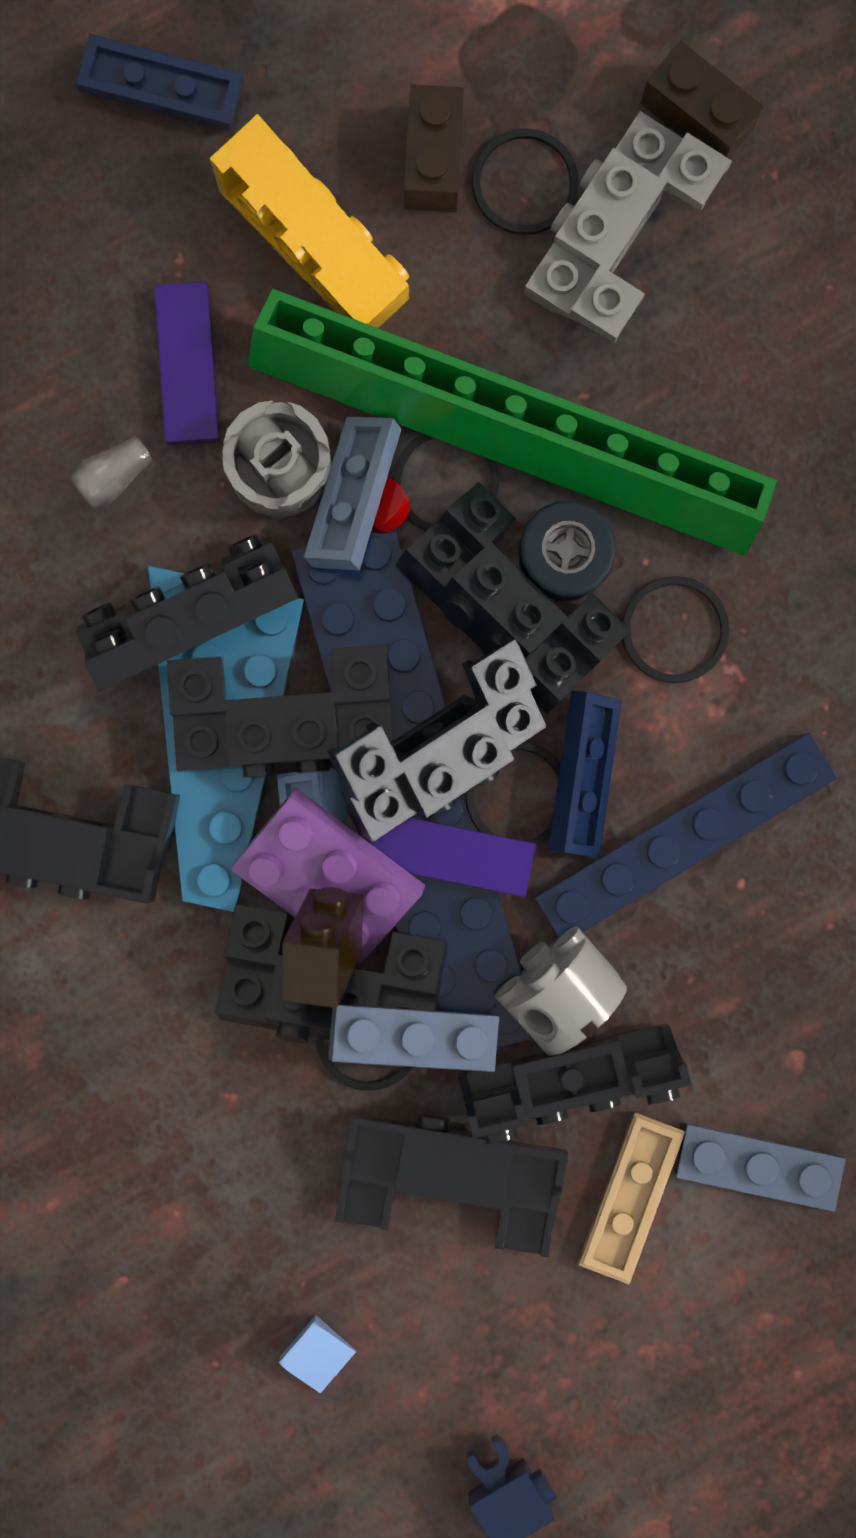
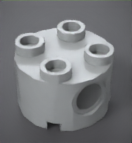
M265 401L258 402L240 412L227 428L222 450L224 472L239 500L254 512L277 520L287 516H296L316 504L323 495L332 462L327 435L316 417L297 404Z
M575 926L560 936L551 947H548L544 942H540L525 953L520 960V964L524 968L521 975L507 981L496 992L495 999L546 1055L553 1056L573 1048L587 1037L580 1029L591 1021L599 1028L621 1003L627 991V985L620 977V974L585 934Z

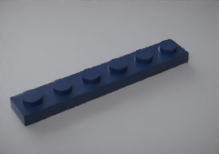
M807 733L534 897L558 939L575 926L583 932L834 781L837 777L810 733Z

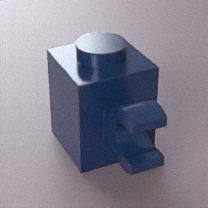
M495 1435L491 1438L494 1450L498 1453V1457L493 1463H482L473 1449L467 1452L470 1470L483 1482L468 1492L469 1507L488 1538H526L554 1521L550 1502L557 1497L543 1471L538 1469L532 1473L524 1458L508 1467L509 1454L507 1445L500 1436Z

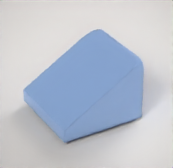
M336 769L320 773L298 774L297 772L277 774L280 806L291 792L297 788L341 822L346 820L345 796Z
M315 1315L280 1355L278 1363L288 1372L321 1393L356 1353V1350Z

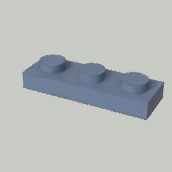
M346 417L303 557L313 568L360 571L401 433V427L394 418Z
M339 1004L337 1008H332L328 1060L332 1062L495 1072L499 1016Z
M685 1123V1135L680 1145L674 1174L676 1178L835 1212L846 1158Z

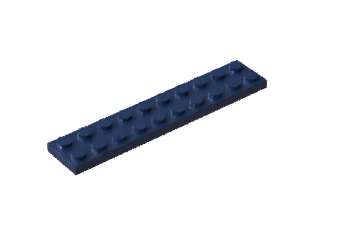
M396 529L383 534L371 531L360 571L313 568L303 558L307 546L291 550L330 691L334 692L331 648L386 644L393 740L446 707L410 579L395 565L402 555ZM465 793L457 797L455 804L441 814L425 817L416 813L410 817L480 832L468 814ZM411 874L426 886L422 896L398 921L396 927L398 933L442 940L447 943L448 948L437 1011L499 1016L497 1048L531 1039L495 999L496 992L507 981L521 975L499 893L493 890Z

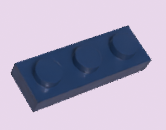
M89 34L76 86L83 93L231 131L244 84L243 73Z
M571 691L554 815L551 823L549 851L600 858L622 700L591 692Z

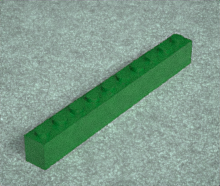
M273 288L253 327L248 367L380 418H394L397 424L743 556H746L764 522L777 480Z

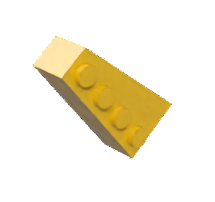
M258 114L210 157L219 192L334 312L379 328L409 300V285L406 282L409 279V275L404 267L392 255L387 254L384 257L371 243L373 240L371 234L355 217L351 216L349 218L336 203V199L329 189L308 172L294 153L278 138Z

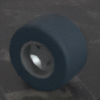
M576 500L556 501L539 509L527 522L519 544V565L522 572L547 597L557 601L578 600L594 593L607 579L616 557V538L608 520L593 506Z

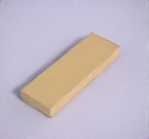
M633 1111L578 1259L579 1266L630 1284L685 1135L683 1129Z

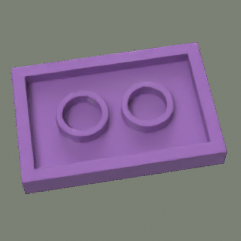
M297 788L291 792L236 859L230 869L293 917H296L310 888L335 887L344 890L346 893L363 895L362 952L357 962L358 965L366 959L422 896L426 886Z

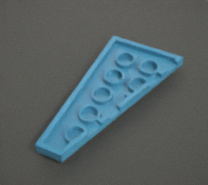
M148 566L150 589L160 586L162 592L182 584L180 576L184 573ZM298 598L168 660L222 656L224 660L227 700L285 696L305 600ZM166 660L159 663L158 667L171 793L180 795L175 819V833L182 901L234 912L235 904H239L244 879L230 869L236 859L253 840L267 776L244 778L242 768L181 773L176 770L173 716L170 715Z

